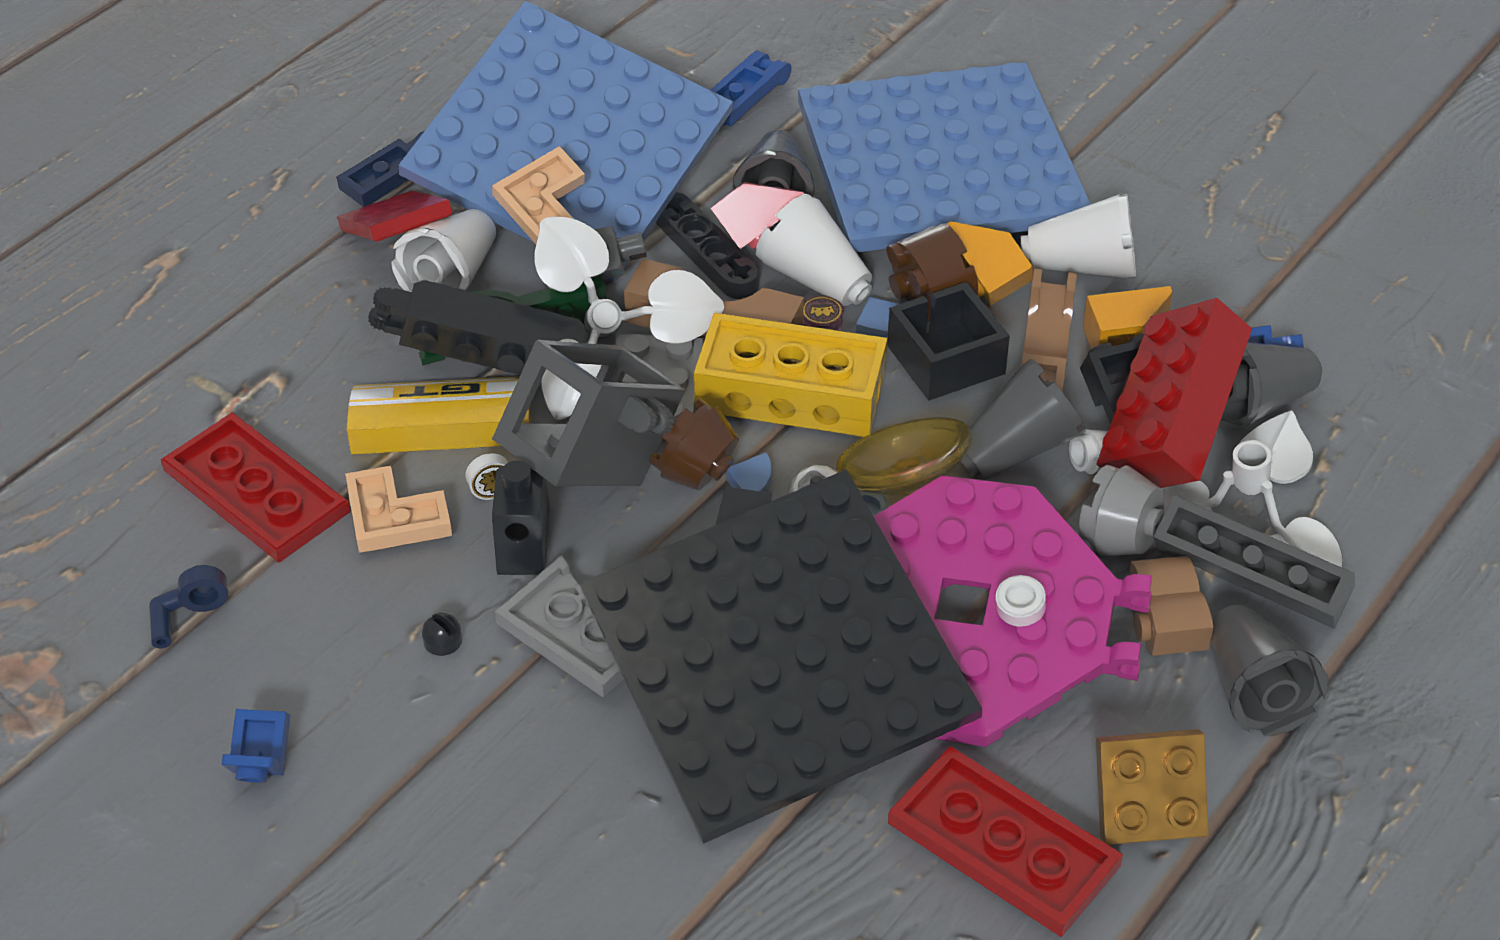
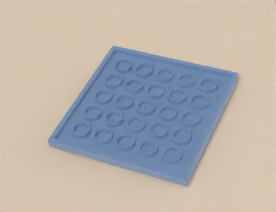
M524 1L400 162L399 175L468 210H481L494 223L532 241L492 196V185L560 146L585 173V181L583 185L557 199V201L575 220L583 222L593 229L613 226L617 238L641 232L644 240L660 217V214L667 207L732 112L733 101L536 5ZM618 277L610 278L607 280L614 283Z
M1026 62L1006 63L1004 65L981 68L970 67L964 70L947 72L935 71L922 75L894 76L888 79L859 80L852 83L828 86L817 85L811 88L798 89V103L841 231L856 253L886 249L888 245L924 229L942 223L947 224L950 221L1009 233L1028 231V227L1091 204Z

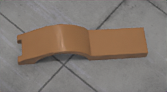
M1034 268L1021 366L1029 359L1035 360L1045 370L1040 374L1043 381L1055 382L1063 392L1077 273L1068 272L1067 285L1041 282L1043 269Z

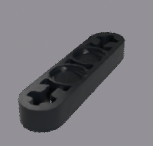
M676 192L667 207L660 214L656 224L725 295L734 299H744L756 293L759 289L758 267L696 204L683 193ZM691 230L704 232V234L699 236H688L685 233ZM711 253H723L727 255L725 258L722 259H711L707 257Z

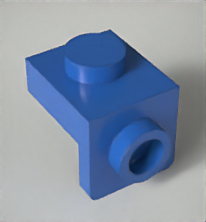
M236 709L230 754H223L221 765L236 773L235 779L243 782L265 783L267 782V775L283 776L291 715L285 711Z

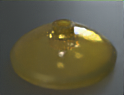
M931 417L910 420L878 430L852 444L838 458L836 470L839 473L847 469L859 491L880 495L903 494L908 496L938 477L946 476L958 465L968 452L972 443V437L968 426L957 419Z

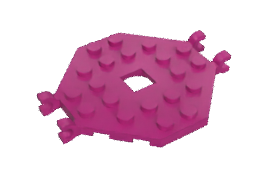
M940 476L873 516L982 707L981 718L935 738L936 740L987 747L1003 737L1004 730L1025 717L1027 720H1030L1062 700L1063 693L1082 681L1087 684L1101 674L1116 675L1120 678L1138 681L1141 665V643L1120 642L1112 647L1107 646L1114 606L1127 607L1134 611L1149 613L1152 591H1150L1152 575L1132 574L1126 576L1123 580L1117 579L1036 487ZM1026 575L1042 584L1046 594V610L1041 619L1036 623L1023 627L1013 626L1003 621L998 615L995 598L996 591L999 585L1009 577ZM953 584L985 588L989 592L983 625L936 619L942 590Z

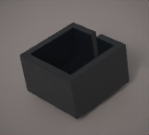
M967 282L932 293L928 333H926L928 300L925 296L889 307L887 346L928 401L1006 374L1010 335Z

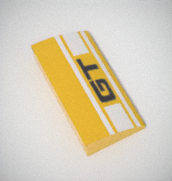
M520 376L354 385L349 400L346 429L351 455L501 446L492 438ZM531 404L522 423H531Z

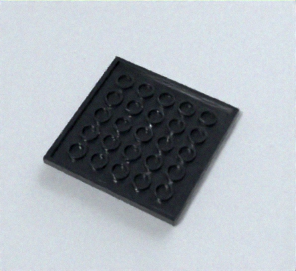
M847 469L580 583L586 602L703 844L982 717V707Z

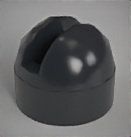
M444 612L435 613L423 624L422 637L424 647L431 654L438 656L449 655L461 646V627L453 615ZM444 629L450 631L451 634L448 635Z

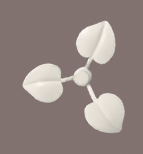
M547 217L540 222L534 252L536 271L545 285L559 292L575 291L583 282L585 283L589 296L588 301L591 304L584 316L585 327L591 333L588 340L589 344H596L598 337L611 335L619 327L621 321H627L628 319L646 314H652L650 318V331L655 338L670 344L686 343L707 332L713 313L722 314L724 310L723 301L702 279L684 270H671L662 273L650 285L648 300L651 306H643L621 312L619 306L612 300L598 299L594 282L591 277L603 273L609 264L607 245L598 232L583 222L567 217ZM563 339V340H561V342H575V343H579V342H577L576 340H573V339ZM577 364L595 378L602 366ZM546 369L541 379L543 396L555 420H563L571 416L581 393Z
M1292 410L1262 423L1240 441L1233 451L1232 471L1224 472L1223 482L1212 498H1209V489L1202 481L1161 488L1164 493V513L1174 495L1213 511L1211 508L1217 507L1221 503L1231 485H1235L1239 491L1247 495H1256L1262 492L1272 527L1277 533L1271 535V537L1342 567L1340 547L1334 535L1326 526L1308 517H1298L1284 528L1279 519L1270 480L1279 484L1295 482L1310 471L1313 463L1311 445L1301 430Z

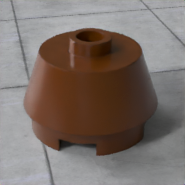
M698 398L695 403V413L690 412L686 408L674 420V428H671V432H667V434H663L661 437L665 440L664 445L666 448L661 455L655 451L649 459V462L661 471V478L697 491L706 486L712 478L718 481L727 472L734 461L730 456L739 442L738 436L719 406L712 407L702 398Z

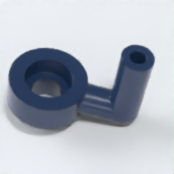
M197 565L189 568L180 575L177 589L156 596L150 601L151 643L153 647L162 649L171 645V611L185 607L192 611L206 612L217 609L226 602L228 598L227 578L222 570L209 565Z

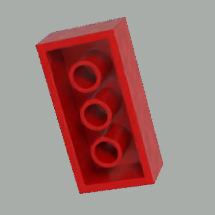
M1218 298L1152 315L1144 328L1145 334L1137 355L1131 363L1129 377L1123 393L1117 401V409L1110 428L1103 438V447L1096 465L1100 468L1105 465L1117 468L1128 465L1159 488L1200 481L1252 328Z

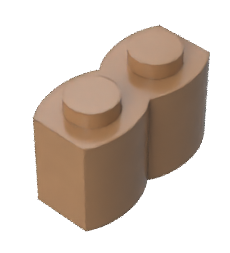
M1188 556L1131 561L1129 575H1152L1150 589L1152 597L1149 613L1135 611L1134 616L1136 638L1139 642H1145L1150 655L1157 656L1209 650L1214 626L1208 603L1200 591L1198 577L1191 559Z

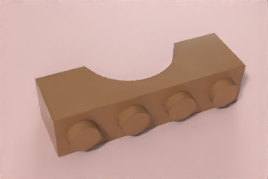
M642 259L624 290L625 312L643 306H651L648 300V290L652 282L662 273L671 270H683V268ZM762 288L744 299L723 301L724 310L722 314L803 326L804 297ZM652 314L628 319L626 323L650 328ZM705 332L698 338H703L704 342L707 332Z

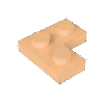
M559 146L492 185V196L536 244L540 222L544 218L567 217L574 219L557 199L583 185L585 173Z
M391 466L345 473L359 553L452 536L444 490L397 498Z

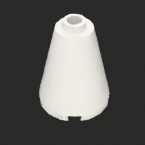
M803 194L790 201L775 215L781 220L775 229L771 231L766 227L761 234L756 246L757 257L769 267L835 300L843 306H848L852 303L855 305L860 304L872 290V285L870 284L872 274L819 199H816L814 196L811 197L809 194Z
M1118 194L1029 226L1028 235L1021 236L1022 252L1028 260H1031L1033 268L1121 278L1136 277L1128 194Z
M469 209L409 230L395 242L393 248H396L395 259L392 261V270L398 284L403 290L412 292L414 283L427 280L467 291L496 238L494 222L485 212L478 209Z

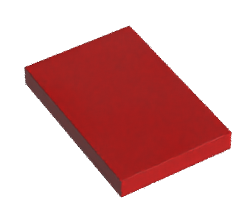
M411 190L339 215L337 220L342 231L378 242L451 216L452 209L449 200L446 198Z

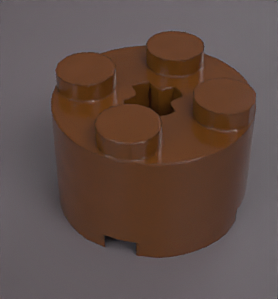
M942 223L931 226L886 247L887 256L894 272L888 279L893 294L898 299L905 297L907 301L925 296L928 300L927 322L930 321L932 293L967 282L976 295H978V282L974 267L972 265L966 268L960 256L966 253L967 250L956 232L947 224Z

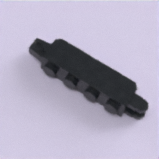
M427 280L414 283L412 292L397 288H386L385 286L384 288L380 287L379 290L376 289L373 297L375 307L371 308L368 316V322L371 323L370 326H373L374 329L377 328L378 331L383 330L386 333L400 336L399 345L521 375L536 340L561 341L563 339H573L579 343H588L587 340H584L586 327L579 319Z

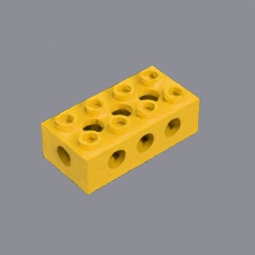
M713 313L694 371V401L696 403L698 398H702L712 407L719 406L724 416L870 438L885 379L887 338Z

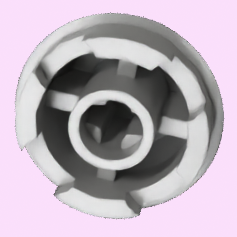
M1105 465L1092 480V482L1100 486L1091 506L1084 504L1082 506L1079 536L1081 539L1089 541L1087 545L1095 548L1100 556L1144 554L1154 541L1153 536L1165 514L1163 511L1164 493L1161 488L1128 465L1121 468Z

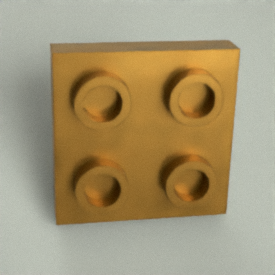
M1192 729L1096 737L1100 838L1104 843L1111 845L1209 836L1205 737L1202 731Z

